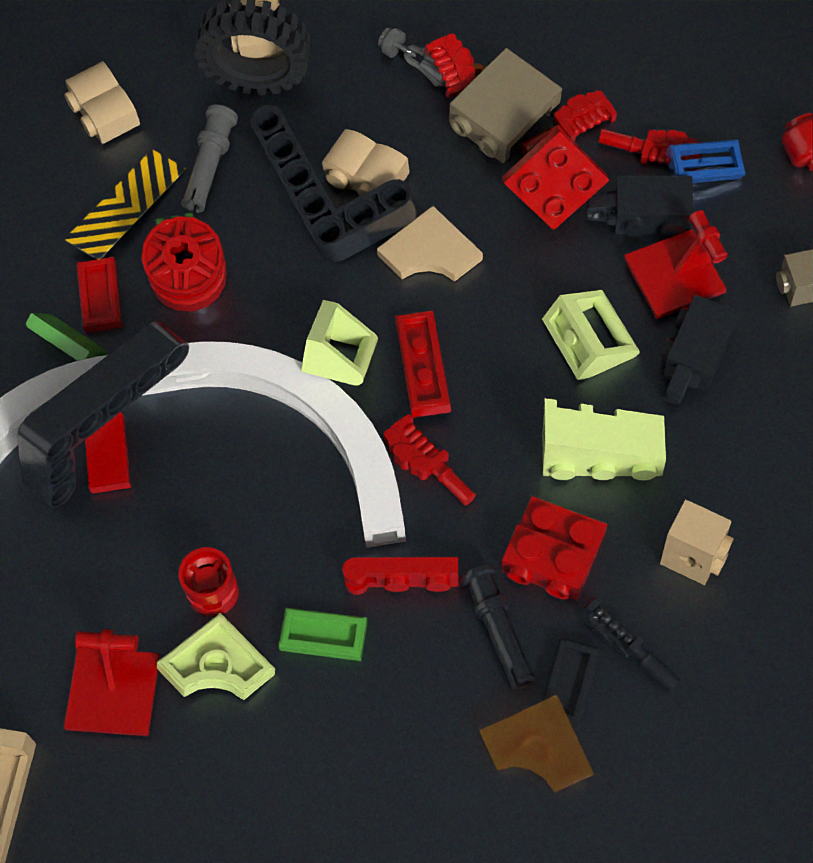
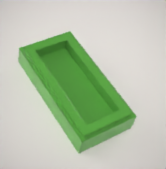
M31 313L26 322L29 329L77 361L104 356L109 353L52 314Z
M286 607L279 649L285 652L361 661L368 623L367 617Z

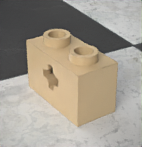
M685 499L668 532L660 564L705 585L711 573L719 575L727 559L728 551L734 539L727 535L732 521Z

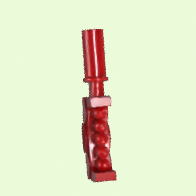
M448 34L425 46V54H430L431 58L435 59L434 64L439 66L438 72L442 74V80L446 82L447 90L445 94L447 98L458 96L476 78V70L472 67L474 59L470 55V51L462 47V42L457 40L455 34Z
M596 90L593 93L589 92L586 96L578 94L568 100L567 106L564 105L559 111L555 112L554 127H548L546 131L521 143V151L526 155L557 126L575 142L576 136L580 132H586L587 128L591 129L606 120H609L610 123L616 121L617 112L600 90Z
M602 129L599 137V143L624 149L630 153L642 154L640 164L644 165L647 164L649 159L651 162L657 160L659 164L665 162L669 166L671 157H667L666 149L670 145L702 143L697 142L694 138H688L686 133L676 130H669L666 133L664 130L656 131L652 129L649 130L646 140L636 138V136L633 137ZM702 154L681 156V160L701 159Z
M410 414L401 418L384 431V443L388 446L389 452L393 453V460L401 469L410 470V473L418 476L420 480H425L434 474L438 481L443 483L464 506L474 500L476 494L453 472L452 468L445 464L449 460V453L445 449L440 451L435 448L433 443L428 442L429 439L422 436L420 430H416Z

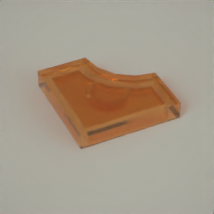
M558 695L480 730L498 771L511 767L530 769L545 778L554 792L594 775Z

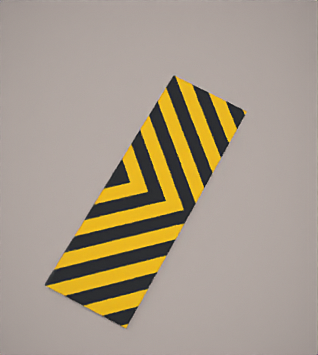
M152 149L64 240L100 260L186 168Z

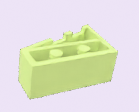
M545 398L542 430L543 476H552L558 480H568L575 476H592L598 480H609L615 476H632L637 480H650L656 476H662L666 462L664 416L620 409L615 410V416L593 413V405L580 404L579 411L558 408L557 400Z

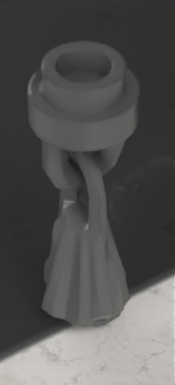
M386 28L378 41V46L382 48V53L393 58L401 50L404 52V59L407 63L424 73L435 87H445L446 82L442 80V74L438 72L439 66L434 64L435 59H432L430 54L426 55L424 49L417 45L404 46L406 34L398 28ZM415 52L424 56L421 63L411 58H416L417 54Z

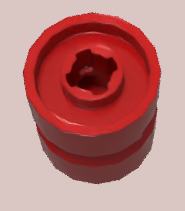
M202 547L193 550L184 557L179 566L178 578L190 606L197 613L206 617H215L219 613L225 614L233 608L239 596V586L229 558L222 551L212 547Z

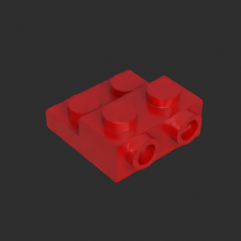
M532 496L520 525L517 524L502 559V572L507 573L511 580L519 584L528 585L531 582L544 587L548 594L558 599L566 600L570 597L578 601L607 531L608 524Z

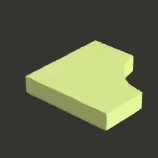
M221 613L157 661V669L184 697L198 689L215 687L231 691L244 700L275 675V668Z

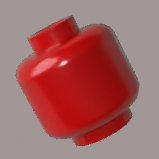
M807 113L791 120L785 125L786 131L783 133L781 141L793 166H808L809 171H813V113Z

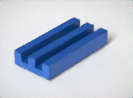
M738 140L670 145L666 149L667 157H671V162L669 163L670 171H674V176H692L693 183L741 179L746 174ZM721 152H731L732 156L681 160V156ZM732 165H734V167H732V168H721V169H709V170H698V171H686V172H684V170H686V169H698V168H709V167H721V166H732Z

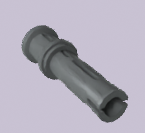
M210 105L207 108V122L204 131H201L197 138L200 149L185 196L181 202L185 209L192 212L195 204L197 205L196 213L204 211L220 156L228 151L231 127L236 125L238 120L237 114L232 109L222 105Z

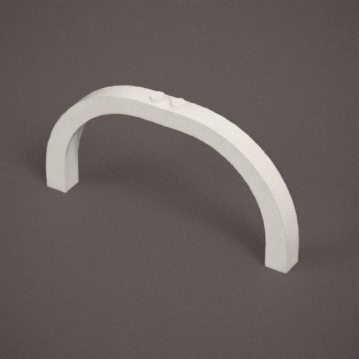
M231 342L188 343L190 347L189 353L183 363L143 394L149 395L198 387H229L263 394L287 404L314 422L329 437L347 464L359 499L366 548L406 542L399 491L393 466L384 443L372 422L357 403L330 379L301 372L302 362L276 351L253 345ZM108 355L75 361L51 369L27 380L0 398V463L18 445V429L24 419Z

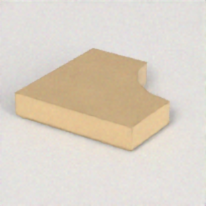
M434 206L377 248L378 257L401 279L414 273L431 271L444 274L451 280L456 281L483 260V253Z

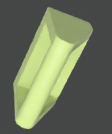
M602 290L560 295L542 318L577 380L595 376L636 357L640 352ZM592 307L596 308L618 347L604 349L583 311Z
M323 300L306 340L301 372L352 385H360L364 380L378 337L341 305ZM330 340L359 346L354 362L350 361L329 344Z

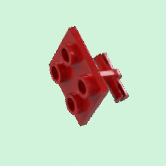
M698 210L689 216V221L695 228L697 236L692 229L624 255V260L656 319L680 311L682 306L690 307L695 295L711 299L726 293L727 289L712 262H722L727 258L728 253L719 241L720 232L717 227L710 225L703 210Z
M103 629L101 633L77 631L75 639L77 654L64 729L148 736L158 675L157 661L160 660V654L137 652V635L114 634L112 629Z

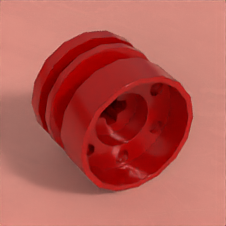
M177 216L162 221L150 231L143 243L142 262L151 289L162 304L176 311L193 312L208 307L219 298L226 285L227 268L219 237L208 224L194 217ZM184 254H189L190 259H184L182 264H178L177 259H182Z

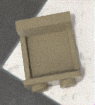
M505 48L450 103L449 123L457 134L462 137L467 136L479 145V148L485 155L491 158L495 157L500 162L505 163L509 159L511 147L543 114L551 117L559 109L562 88Z

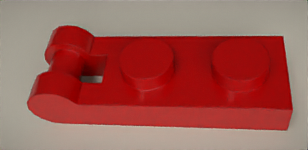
M458 557L350 558L344 563L342 568L346 589L355 595L363 594L369 587H384L391 592H403L408 590L409 587H426L429 591L443 592L449 590L450 587H459Z

